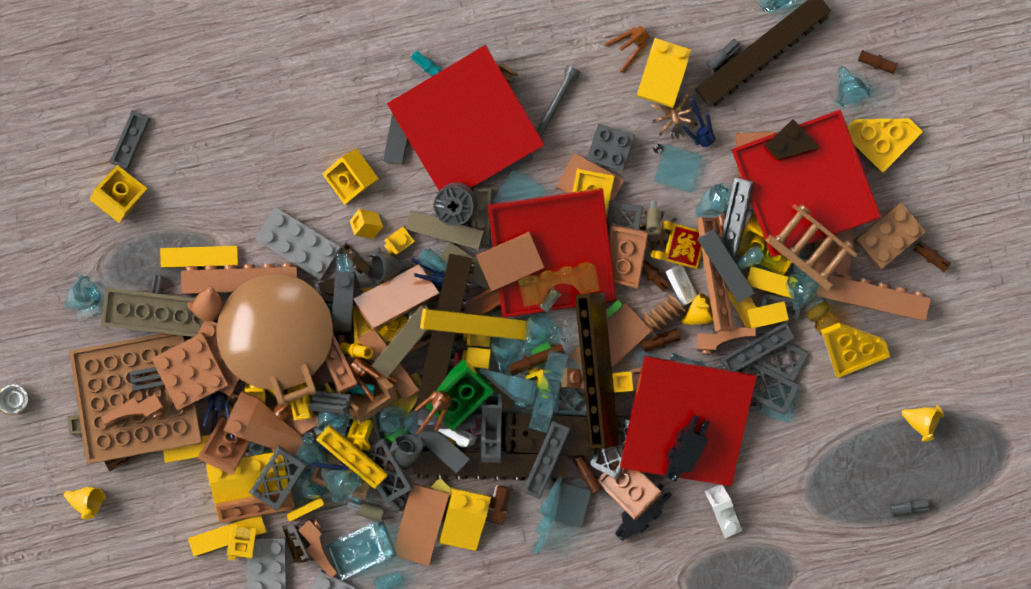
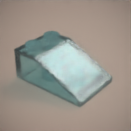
M478 369V372L508 399L515 401L514 405L524 408L527 407V404L532 405L537 386L536 381L486 369Z
M384 521L371 523L328 544L341 580L350 578L398 557Z

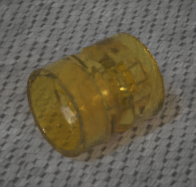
M826 300L821 301L805 313L810 322L816 323L815 329L820 336H822V329L841 322L835 313L830 312L832 308Z

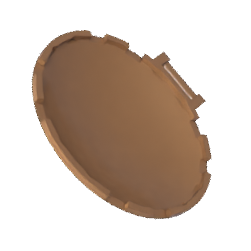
M268 274L245 282L226 300L217 322V343L225 364L238 378L247 384L262 389L274 390L280 407L309 394L311 396L317 394L312 376L325 362L333 337L332 318L324 299L308 283L289 275ZM305 382L307 383L308 387L284 396L282 394L283 390Z

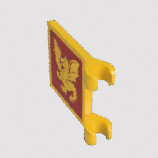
M661 220V228L671 230L666 251L652 250L651 257L697 269L702 252L701 245L697 240L700 237L699 230Z

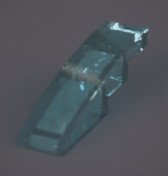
M549 351L529 428L545 433L548 432L568 355Z
M560 475L538 510V513L543 515V518L535 530L540 537L535 543L532 552L539 555L557 515L563 477Z

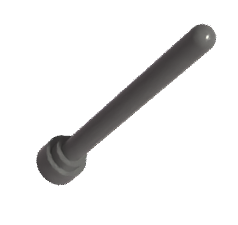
M569 65L564 70L565 78L537 128L540 137L545 132L571 81L574 82L575 78L577 79L581 73Z

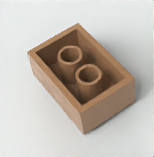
M897 203L882 218L878 219L855 238L854 241L876 268L882 269L922 236L925 230L902 203Z

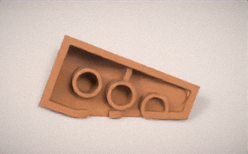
M241 391L223 430L239 438L274 450L278 446H282L296 457L305 440L289 424L280 420L274 411H271L262 400Z

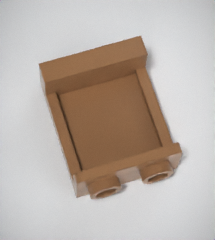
M369 374L370 380L365 382L375 386L374 401H371L367 395L357 393L353 395L352 392L347 394L352 398L347 413L360 424L398 400L394 385L381 375L377 379Z

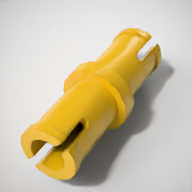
M347 342L340 344L344 355L370 359L373 356V349L369 346Z

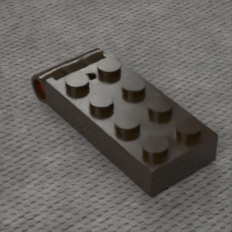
M502 413L501 451L539 453L552 421L571 428L560 454L594 456V448H590L587 416ZM528 431V435L524 436L523 432Z

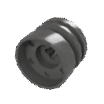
M449 183L437 193L434 199L433 208L435 215L446 225H461L469 220L474 213L477 198L475 192L465 183ZM453 201H455V204L459 205L456 209H454L453 206H450V204Z

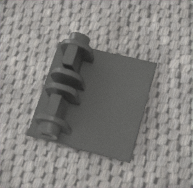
M598 123L587 160L617 171H623L635 135Z

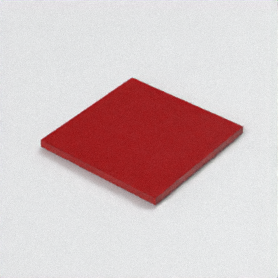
M486 44L387 103L439 191L452 182H462L472 188L545 145Z
M841 109L799 124L805 133L818 146L816 149L776 160L764 145L777 133L731 149L741 178L755 182L750 202L765 240L769 235L774 238L776 235L779 236L798 212L793 208L794 204L798 207L801 204L810 211L808 215L833 235L882 218ZM803 217L786 238L784 246L789 250L791 247L794 248L812 226V223ZM818 229L805 246L826 239L827 235ZM766 242L771 258L782 255Z
M603 188L487 205L493 248L529 232L544 265L543 269L499 288L503 318L576 307L575 295L584 293L604 292L605 303L616 301Z
M644 356L620 468L665 476L669 463L667 460L668 450L677 441L676 436L679 430L687 426L693 415L699 417V420L694 430L698 431L704 420L708 421L709 427L705 436L709 441L694 469L690 472L683 471L679 478L732 486L757 376Z

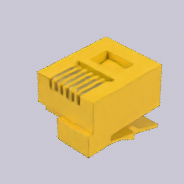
M231 524L226 555L228 560H235L236 557L252 558L256 528Z

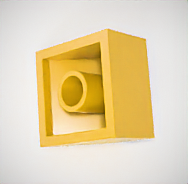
M357 148L342 156L322 174L344 205L379 179Z
M116 165L94 189L89 200L118 223H121L146 192L147 187Z

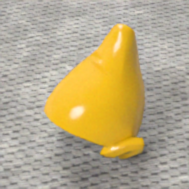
M704 293L698 294L693 299L687 313L681 318V322L685 325H704L714 322L709 297Z
M936 405V408L923 407L902 410V415L907 422L923 436V442L935 439L933 433L940 417H944L939 405Z
M84 487L75 491L64 492L65 499L81 514V519L84 520L95 518L94 516L98 513L102 501L106 500L104 491L97 487Z

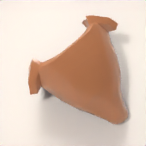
M208 287L205 291L199 293L194 301L188 303V308L198 318L204 321H213L219 318L224 302L213 287Z

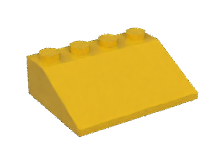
M274 452L244 456L233 475L210 464H206L215 508L217 503L254 497L249 491ZM279 454L275 462H285V458ZM286 465L277 466L279 476L289 475ZM273 467L267 473L266 479L276 477ZM289 478L280 479L282 489H285L288 485ZM277 480L267 482L270 492L279 490ZM264 482L257 489L262 493L266 492Z

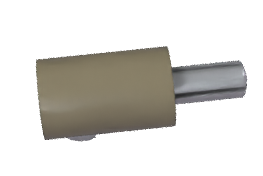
M653 200L651 201V208L647 210V232L651 235H657L661 232V211L657 208V201Z
M349 501L347 505L348 508L359 511L358 515L377 522L381 521L384 508L362 502V505Z

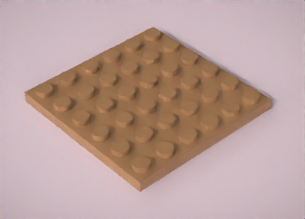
M162 333L69 351L88 465L202 443L196 402L177 410L165 386L139 391L132 390L130 372L155 367L151 358L185 342V336ZM153 372L148 374L137 375L135 377L140 378L151 375H157L159 373ZM162 379L137 382V386L161 382ZM153 394L160 398L166 408L162 411L163 414L156 419H148L146 416H135L120 420L110 426L105 425L101 419L102 416L132 398H136L140 403Z

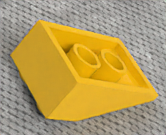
M654 38L637 97L673 108L691 49Z
M451 487L439 543L476 551L491 497L487 494Z

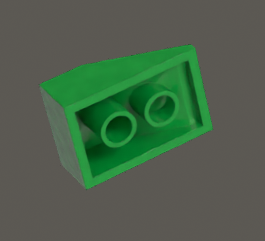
M465 359L449 372L436 390L437 393L439 390L446 392L452 399L450 401L452 404L448 408L442 422L453 431L494 392L491 384ZM433 401L425 405L430 411L434 409L432 406ZM438 410V411L435 413V416H436L438 419H439V417H440V415H441V413H442V410H441V411Z

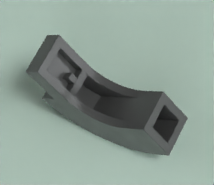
M335 271L332 314L334 334L351 335L355 272Z
M492 393L482 403L481 462L501 463L502 393Z

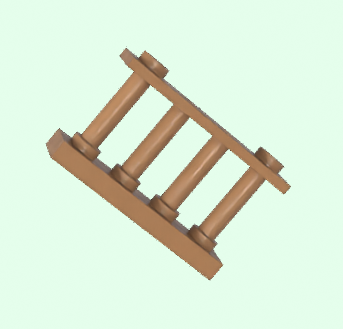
M794 204L793 208L798 211L779 236L776 235L774 238L769 235L765 241L828 291L832 286L829 280L834 270L848 253L854 257L858 254L853 251L855 247L848 241L843 243L809 216L810 211L802 204L800 207ZM803 217H805L812 223V226L795 247H791L789 250L784 246L785 240ZM818 229H820L827 235V238L809 260L806 259L804 262L799 258L800 252ZM835 241L842 247V250L824 272L817 273L814 270L816 267L815 263Z

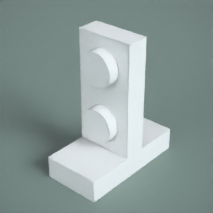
M717 485L704 491L723 536L727 538L743 531L734 511L733 503L724 486Z

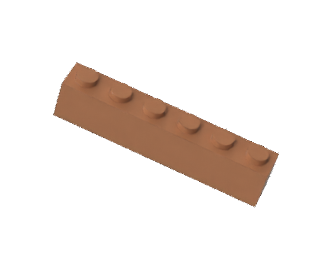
M283 263L282 267L275 268L274 264H263V268H255V264L243 265L244 269H236V265H224V269H217V266H205V270H198L197 266L186 267L185 271H181L182 294L201 293L208 287H213L216 293L234 292L245 282L262 275L283 274L298 278V267H293V263Z
M835 272L830 275L829 282L832 286L828 291L816 281L814 282L813 296L926 321L931 299L926 298L925 293L914 291V294H909L907 289L896 287V290L889 289L887 284L878 283L875 286L871 285V281L866 279H860L858 282L852 280L853 276L844 274L841 277L834 276Z

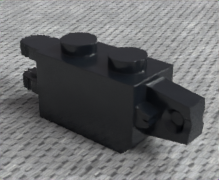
M693 415L687 426L679 430L676 436L677 441L667 452L669 463L665 477L676 482L683 471L690 472L694 469L709 441L705 436L709 422L704 420L698 431H695L694 429L699 420V417Z
M661 483L657 486L660 491L664 487ZM668 492L659 502L656 500L637 520H634L624 511L621 514L623 522L615 531L616 536L624 541L634 533L640 532L642 534L649 527L647 523L652 518L656 520L662 514V505L672 494Z

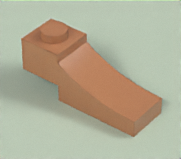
M734 327L732 331H717V334H698L697 351H701L703 355H712L713 352H717L718 347L728 342L756 338V328Z
M153 394L140 403L136 398H132L102 416L101 419L107 426L135 416H146L148 419H156L163 414L162 411L166 408L160 398Z
M310 518L298 531L310 543L306 551L332 578L338 570L324 549L321 535L324 533L321 530L323 526L316 519L313 521Z

